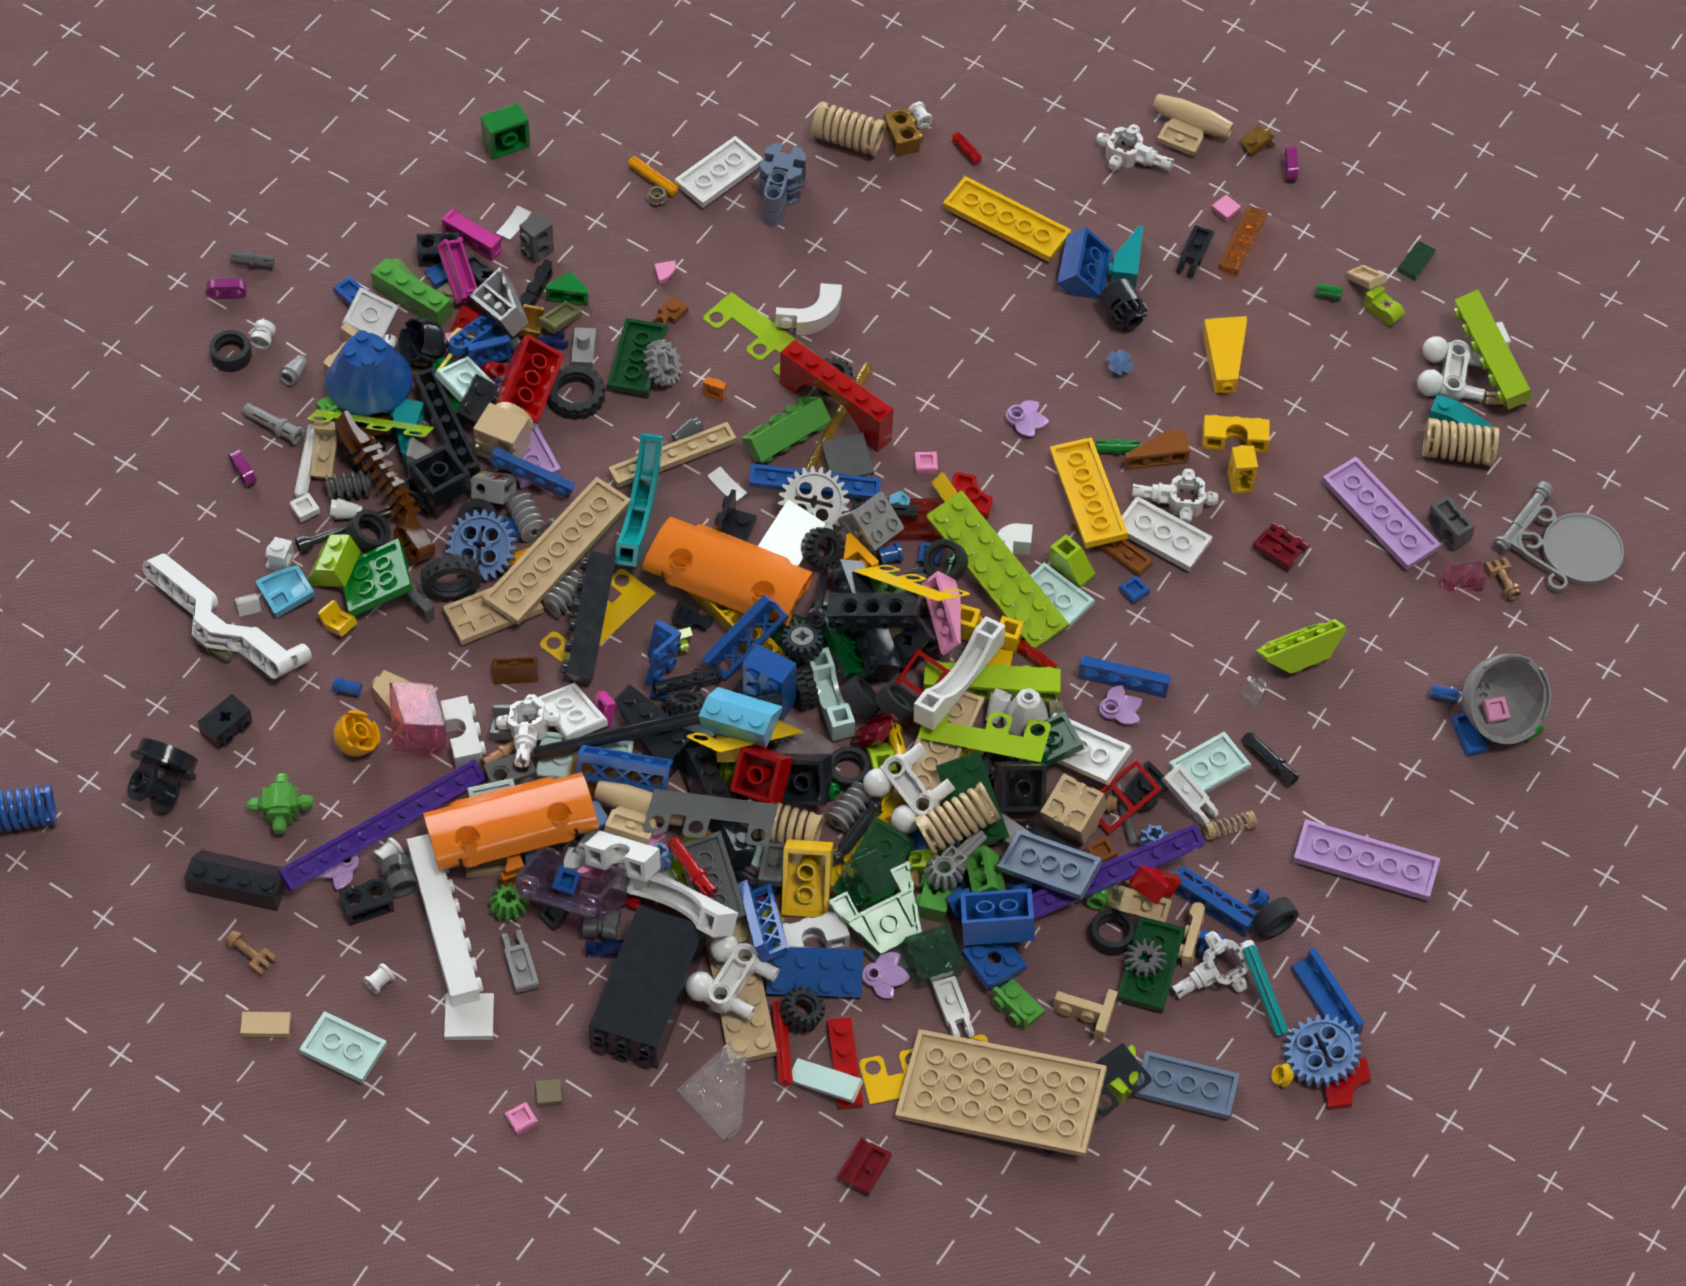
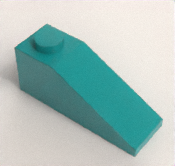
M1142 225L1137 227L1115 254L1114 263H1109L1108 276H1112L1111 283L1120 279H1128L1136 288L1143 234Z
M1438 394L1429 418L1438 419L1440 422L1446 420L1448 424L1454 421L1456 424L1459 422L1465 425L1469 423L1473 427L1475 425H1480L1481 428L1484 426L1494 427L1460 402Z
M406 399L401 405L391 411L390 418L393 421L422 425L425 417L424 402ZM394 427L403 466L407 467L406 453L410 438L417 439L418 436L403 434L406 429ZM416 431L409 432L410 434L419 435V432Z

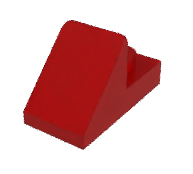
M1140 865L1129 883L1151 902L1158 904L1162 897L1171 898L1182 880L1177 874Z

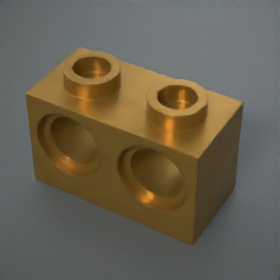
M908 109L884 113V121H886L885 132L896 157L919 152L920 143L923 142L922 133L920 130L917 131L915 118L913 115H910Z

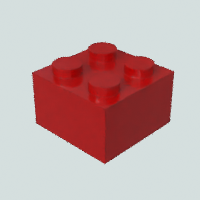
M754 744L741 747L730 791L765 803L775 804L782 802L793 757Z

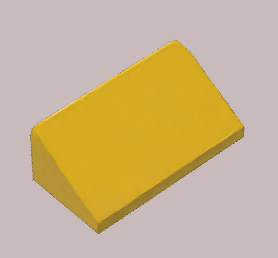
M943 472L932 481V485L944 502L957 494V491Z

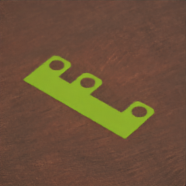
M732 292L703 316L704 320L715 328L721 327L730 318H733L758 336L746 348L747 352L758 360H763L773 350H777L780 353L795 339L780 327H775V323ZM714 312H719L723 315V320L719 323H714L710 320V315ZM756 344H763L766 347V352L762 355H757L753 352V347ZM780 362L773 368L774 372L779 376Z
M317 409L307 419L330 422L333 418L338 419L342 413ZM350 414L354 421L370 423L366 428L379 431H389L392 427L406 429L403 434L425 437L435 428ZM313 417H323L327 420H315ZM372 426H383L386 429H375ZM411 431H416V432H421V433H423V434H422V435H414V434H410L409 432H411Z
M949 711L934 731L921 725L918 734L920 739L1041 762L1051 725L1045 721L1031 719L1027 723L1024 736L1021 737L1008 734L1012 723V716L1009 714L990 713L986 728L981 729L947 722ZM997 716H1001L1006 719L1007 724L1005 727L998 729L992 725V720ZM1034 724H1041L1045 727V732L1041 736H1035L1030 732V728Z

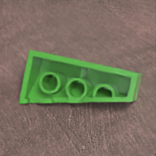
M384 259L371 272L372 285L375 290L419 317L429 318L442 326L452 316L451 299L423 283L400 259Z
M801 396L797 399V404H790L784 408L785 413L769 418L770 424H761L742 437L752 461L766 463L774 458V454L789 450L791 444L806 440L811 432H818L826 427L825 424L830 422L831 418L820 397Z

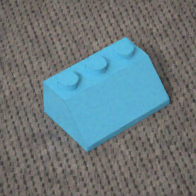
M717 687L707 696L700 711L699 719L702 729L767 748L783 707Z

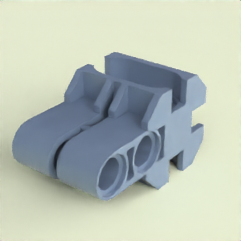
M780 143L772 144L765 149V161H761L760 194L764 198V222L769 226L779 225L783 219L786 206L795 204L801 199V187L804 188L806 183L807 155L800 147L793 146L791 154L781 152L783 144Z

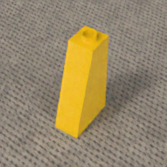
M1247 316L1204 320L1202 333L1214 393L1236 392Z

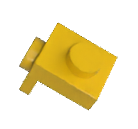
M334 600L318 612V616L325 629L341 637L350 632L358 623L354 616L341 611L338 603Z

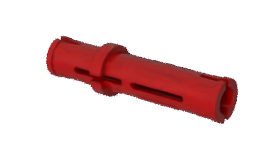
M679 837L672 838L671 841L674 844H671L669 841L667 847L688 873L691 883L696 884L703 895L708 898L713 897L711 891L716 894L718 889L707 877L708 873L706 870L698 865Z

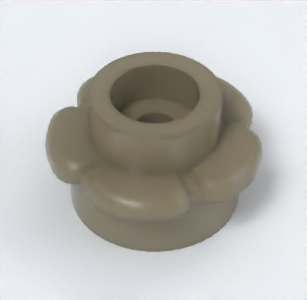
M654 186L649 190L647 200L652 205L664 204L667 201V193L664 188Z
M1055 696V699H1049L1050 717L1054 713L1059 714L1063 712L1062 700L1058 701L1057 696Z

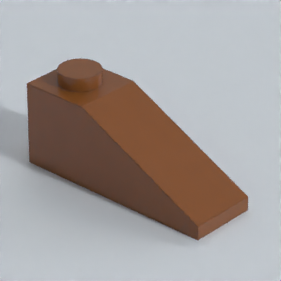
M1185 430L1163 432L1125 454L1124 470L1188 463L1190 448Z

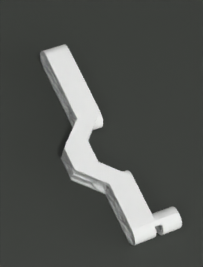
M160 554L143 562L142 570L144 575L193 615L192 636L207 648L240 652L273 679L311 661V651L305 644H299L286 651L257 627L226 624L211 612V610L218 606L216 595L166 554Z

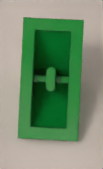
M572 271L546 285V301L562 303L567 301L573 305H589L588 289Z

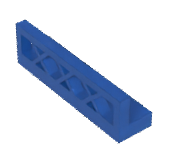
M764 594L702 659L710 666L716 663L720 668L722 678L728 680L742 666V663L755 645L759 644L762 646L789 616L773 598ZM775 609L781 617L775 623H768L769 614ZM763 626V635L759 639H753V630L756 627ZM741 642H747V651L743 655H737L738 645ZM726 658H732L731 667L725 672L720 664Z
M1083 655L1080 661L1078 679L1113 687L1122 685L1127 690L1166 698L1171 675Z
M582 745L578 752L576 773L582 772L583 763H589L593 765L596 771L592 774L583 773L587 781L599 782L601 780L628 784L652 792L654 789L668 790L669 774L672 770L673 760ZM607 767L615 768L619 775L611 778L603 770ZM630 771H636L642 778L635 782L631 781L626 774ZM653 775L664 776L663 786L654 785L649 778Z
M1184 865L1178 872L1173 871L1182 880L1174 892L1191 904L1202 903L1205 907V913L1244 938L1254 927L1252 921L1257 913L1256 911Z
M748 880L738 883L754 947L763 963L790 952L771 883L754 890L751 888ZM768 893L764 902L757 901V897ZM766 909L772 910L768 918L762 917ZM770 925L776 926L772 934L765 933ZM775 941L782 944V946L770 950Z
M1315 947L1309 949L1306 959L1292 965L1291 970L1323 1020L1327 1014H1329L1331 1021L1338 1016L1339 1024L1346 1020L1348 1028L1353 1026L1355 1034L1361 1036L1365 1022Z

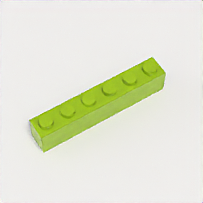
M1479 290L1454 299L1456 308L1453 309L1457 320H1462L1464 324L1462 329L1465 336H1470L1472 339L1470 344L1474 353H1479L1481 357L1479 362L1482 369L1488 370V380L1492 387L1496 386L1499 402L1501 404L1505 403L1509 410L1532 400L1531 390Z
M925 661L923 691L933 687L943 671L928 661ZM937 661L939 664H941L950 671L957 663H946ZM1006 664L986 665L966 692L984 697V700H989L990 694L995 689H1001L1012 695L1010 699L1012 701L1022 689H1033L1039 693L1044 703H1049V699H1055V696L1058 697L1059 701L1061 669L1053 667L1008 666Z

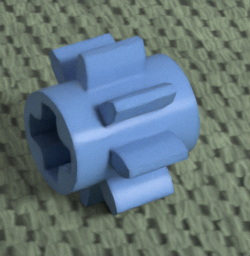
M1121 349L1117 353L1111 351L1106 359L1110 363L1108 368L1119 375H1122L1123 372L1129 373L1134 366L1131 363L1133 357Z
M1149 824L1147 831L1141 830L1140 846L1168 835V832H1163L1161 825L1152 826Z
M660 842L654 844L653 847L660 850L661 868L658 872L671 869V862H674V854L670 852V849L665 844Z

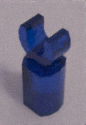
M558 332L552 337L549 335L536 338L554 349L564 350L568 348V340L560 341L564 340V332Z
M624 940L585 941L586 957L602 955V958H617Z

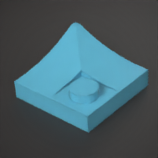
M298 565L278 570L255 581L277 618L316 596Z

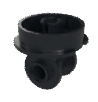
M141 738L137 750H132L130 753L132 758L141 762L129 780L128 796L136 802L149 798L151 808L158 813L167 812L175 804L180 793L182 779L195 781L197 778L194 770L198 759L169 744L149 738ZM158 771L163 772L161 779L158 778Z

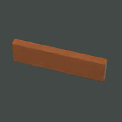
M1074 521L1071 525V528L1080 534L1077 524ZM1127 540L1096 546L1138 578L1153 565V560Z

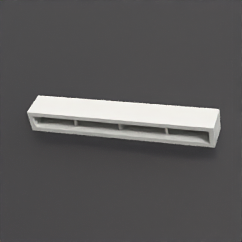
M428 834L407 839L408 852L418 881L419 891L452 1007L479 1001L483 985L481 978L475 977L474 972L478 971L475 957L470 958L469 952L472 951L469 937L464 938L463 932L466 931L465 922L457 914L461 910L458 898L453 899L452 897L455 889L452 879H447L446 876L449 873V869L438 870Z

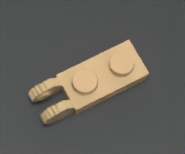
M1200 902L1194 903L1191 906L1189 912V923L1191 925L1187 924L1184 932V938L1187 939L1186 944H1181L1178 958H1182V968L1185 969L1192 968L1205 920V907Z

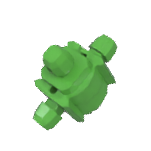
M279 773L275 777L274 783H271L268 788H262L261 799L259 797L249 799L247 807L250 812L260 813L262 811L265 821L272 824L274 833L284 834L287 824L293 823V819H300V809L308 810L314 807V798L311 795H301L300 797L297 787L289 783L287 774Z

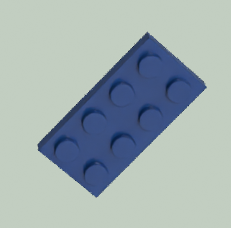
M772 945V946L770 947V950H773V949L778 948V947H780V946ZM788 946L790 952L767 961V963L779 968L780 971L774 982L767 979L766 994L786 995L794 987L797 986L799 989L800 986H804L805 990L808 987L811 988V993L813 994L815 991L819 993L818 996L862 998L863 949Z

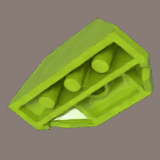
M1336 619L1329 620L1327 623H1318L1269 641L1256 651L1267 662L1289 673H1298L1306 667L1318 665L1322 661L1331 658L1346 632V626Z

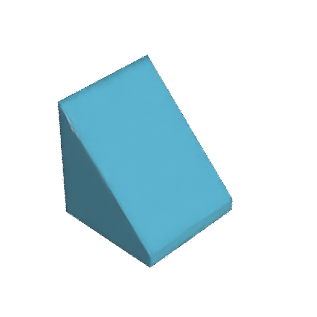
M899 491L890 495L889 503L909 505L911 498L904 492Z

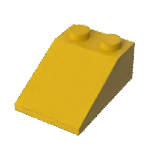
M787 839L783 857L781 915L820 917L829 912L827 901L830 900L834 842Z

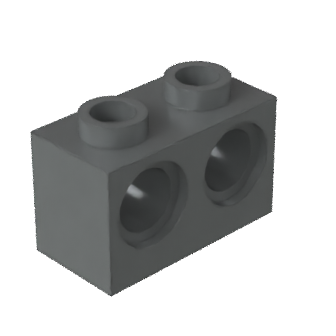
M536 213L519 225L520 251L526 259L529 258L535 264L554 251L553 225L541 213Z
M1449 495L1431 504L1427 521L1453 550L1471 541L1475 525Z
M516 754L484 764L485 777L488 783L497 782L499 778H504V780L513 778L514 784L519 785L538 780L537 771L531 757L527 767H524V762L522 768L516 766L514 763Z

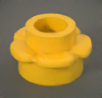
M1284 1063L1273 1068L1271 1077L1278 1086L1287 1087L1292 1082L1294 1074L1291 1066Z

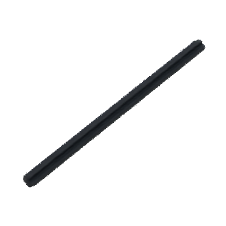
M779 692L753 697L781 705ZM701 709L536 746L533 749L534 757L536 760L579 751L582 745L598 747L699 724Z

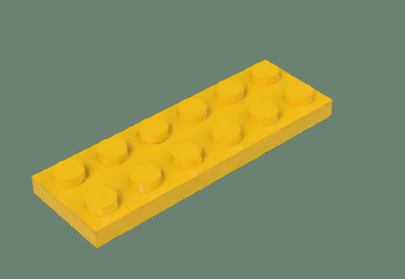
M966 176L963 177L943 202L944 209L1048 262L1053 259L1066 242L1067 235L1071 233V229Z
M1092 437L1050 446L1051 457L1085 549L1128 539L1126 526Z

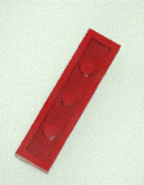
M851 1017L827 1019L833 1070L859 1078ZM861 1088L854 1103L837 1098L838 1109L863 1108Z

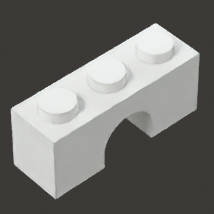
M467 695L440 701L446 732L459 730L464 733L460 737L450 739L451 752L456 769L473 759L476 760L478 765H481L480 759L483 758L482 755L486 754L484 741L479 742L478 736L481 735L479 722L474 723L473 717H476L474 704H469Z
M600 830L584 844L585 862L590 866L606 870L613 864L625 863V876L647 882L661 868L660 850L650 845Z
M827 912L823 916L816 918H804L800 922L792 924H782L788 946L804 947L803 943L812 938L820 940L828 948H844L849 946L850 934L846 923L835 912ZM776 941L774 942L775 945L782 946L781 943Z

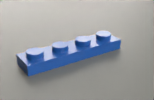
M496 446L488 461L494 467L508 470L517 478L530 480L535 486L545 487L559 497L569 498L576 484Z

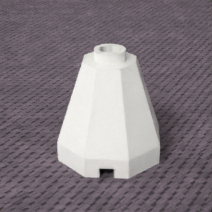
M1022 689L1004 712V714L1012 716V723L1008 734L1021 737L1024 736L1023 730L1026 729L1029 720L1044 721L1049 718L1046 705L1039 693L1033 689ZM1001 717V718H1002V723L1004 724V727H1005L1006 724H1007V721H1006V719H1005L1004 717Z

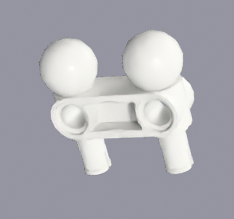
M1433 336L1427 339L1422 349L1424 357L1432 363L1443 361L1441 374L1436 370H1426L1419 375L1417 385L1420 392L1426 396L1438 394L1456 401L1466 398L1482 402L1485 389L1466 385L1465 383L1468 364L1481 367L1479 353L1475 354L1472 352L1468 344L1462 340H1454L1447 343L1440 336Z
M920 742L905 754L897 753L895 756L887 758L880 768L870 770L863 780L865 791L873 797H883L891 790L892 784L895 786L908 805H901L893 811L891 824L904 834H910L917 829L918 825L915 818L922 814L928 817L927 813L929 810L936 812L935 808L940 805V801L956 790L948 779L932 791L930 789L927 790L911 769L915 762L928 753ZM895 763H900L902 766L898 774L891 773V766ZM924 799L929 800V808L925 811H920L918 808L919 802Z
M733 935L714 937L710 944V953L717 962L725 963L715 980L707 972L698 971L692 973L687 978L685 990L690 998L699 1002L704 1001L715 1012L727 1013L732 1011L750 1020L755 1012V1007L740 1000L738 996L752 974L757 973L774 982L780 970L767 962L763 963L755 947L751 944L738 943ZM743 956L751 958L749 961L745 962L740 960V958ZM721 994L726 996V998L723 1000H718L715 998L717 995Z

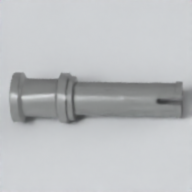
M247 403L243 408L242 414L274 430L276 436L287 438L293 445L299 444L304 437L305 429L301 426H294L288 419H279L251 403Z

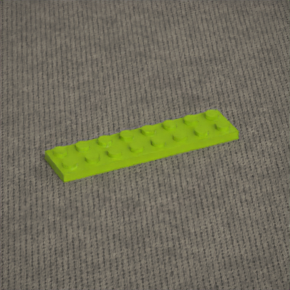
M962 490L926 515V519L942 539L952 540L965 549L968 555L967 570L1003 615L1024 622L1022 638L1031 644L1030 647L1034 646L1039 649L1069 627L1068 621Z

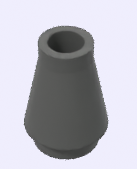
M696 416L693 418L689 417L671 434V437L676 442L704 431V427Z

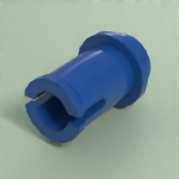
M340 676L334 679L332 691H335L336 694L344 693L360 697L363 684L344 680Z
M1433 684L1430 698L1449 701L1450 704L1452 702L1457 703L1460 690L1455 689L1456 687L1452 689Z

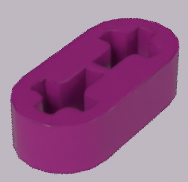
M1286 146L1285 176L1286 180L1297 181L1298 178L1297 146Z
M238 278L210 279L206 282V295L212 299L242 298L246 295L247 284L244 280Z
M238 449L229 453V460L243 484L247 487L256 483L255 474L242 452Z

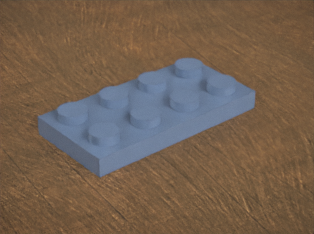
M1018 829L1000 860L998 869L1003 873L1082 900L1103 862L1100 857Z
M1145 1051L1142 1066L1149 1073L1152 1081L1139 1092H1135L1134 1097L1229 1120L1239 1073ZM1141 1072L1139 1075L1137 1086L1143 1084L1145 1080V1077Z

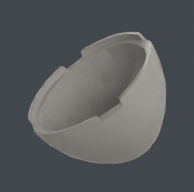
M1500 654L1478 663L1469 673L1463 687L1462 704L1467 719L1479 733L1494 742L1515 744L1534 735L1535 729L1543 719H1546L1551 705L1552 692L1546 672L1530 657L1519 654ZM1505 696L1511 718L1504 721L1487 723L1481 702L1486 699Z

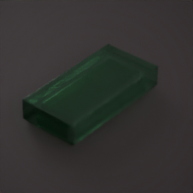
M1418 240L1398 267L1397 272L1416 281L1435 255L1436 249Z

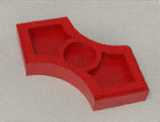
M955 471L952 485L957 493L962 490L985 519H988L993 497L979 489L976 482L977 476Z
M1366 1057L1358 1059L1360 1066L1353 1067L1354 1075L1347 1073L1348 1081L1340 1078L1338 1079V1086L1331 1082L1329 1088L1324 1084L1323 1090L1328 1110L1352 1107L1353 1093L1360 1086L1370 1083L1371 1076Z

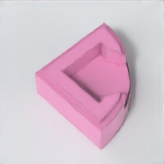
M675 260L655 264L659 285L669 281V278L675 273Z

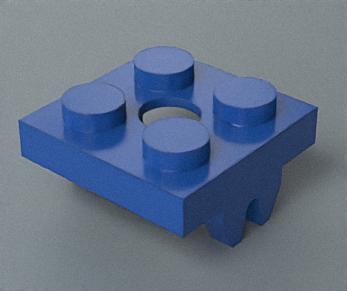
M1010 942L970 945L961 951V956L987 990L994 986L1000 989L1005 982L1007 983L1012 978L1014 979L1015 975L1025 971L1027 968V964ZM993 952L998 953L1001 956V961L999 963H991L988 960V955Z

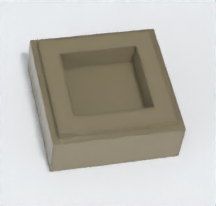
M560 1079L536 1081L538 1107L562 1105Z

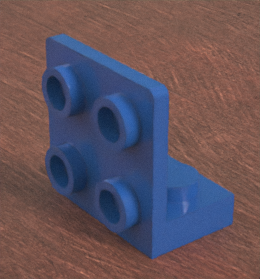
M494 326L493 334L487 339L468 344L467 354L464 356H468L477 366H482L488 362L510 359L511 340L508 335L502 336L499 328Z
M660 619L654 623L647 654L651 661L645 685L649 687L653 682H659L668 670L671 671L677 663L676 655L681 646L680 637L682 632Z

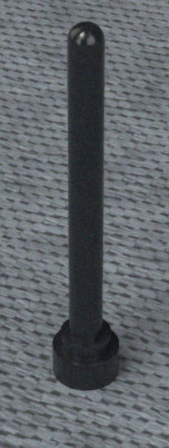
M389 507L377 513L384 518L391 517L389 512L395 507ZM348 523L311 537L309 535L296 537L295 544L299 553L309 552L313 545L326 541L330 535L345 534ZM359 523V528L364 527L367 524Z
M823 571L820 574L814 607L807 614V622L812 627H820L825 621L826 615L822 608L829 579L827 571Z

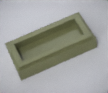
M564 301L539 317L538 324L555 334L581 317L582 311L569 302Z

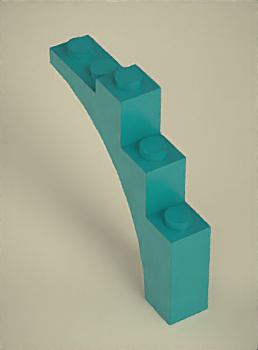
M641 433L637 465L630 497L631 502L628 506L621 534L616 542L615 564L636 567L645 553L647 531L652 522L653 505L658 498L659 472L664 436Z

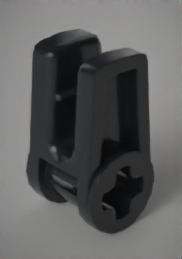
M472 255L467 259L478 288L495 271L478 256Z

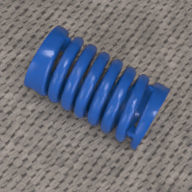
M50 783L44 784L43 789H40L37 785L33 786L34 807L30 787H25L23 789L25 808L22 790L16 788L14 790L16 809L13 791L7 789L5 794L8 815L4 793L0 790V833H3L4 830L8 832L13 829L21 830L23 827L30 829L31 826L38 828L40 825L44 827L56 825L57 813L52 785Z

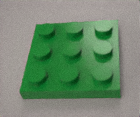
M399 538L358 557L348 582L343 587L348 610L352 616H356L413 590L403 545Z

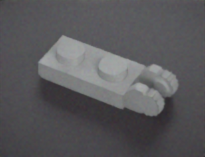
M516 931V939L519 945L515 946L510 945L507 933L501 934L504 953L516 993L539 988V981L528 944L525 943L522 931Z

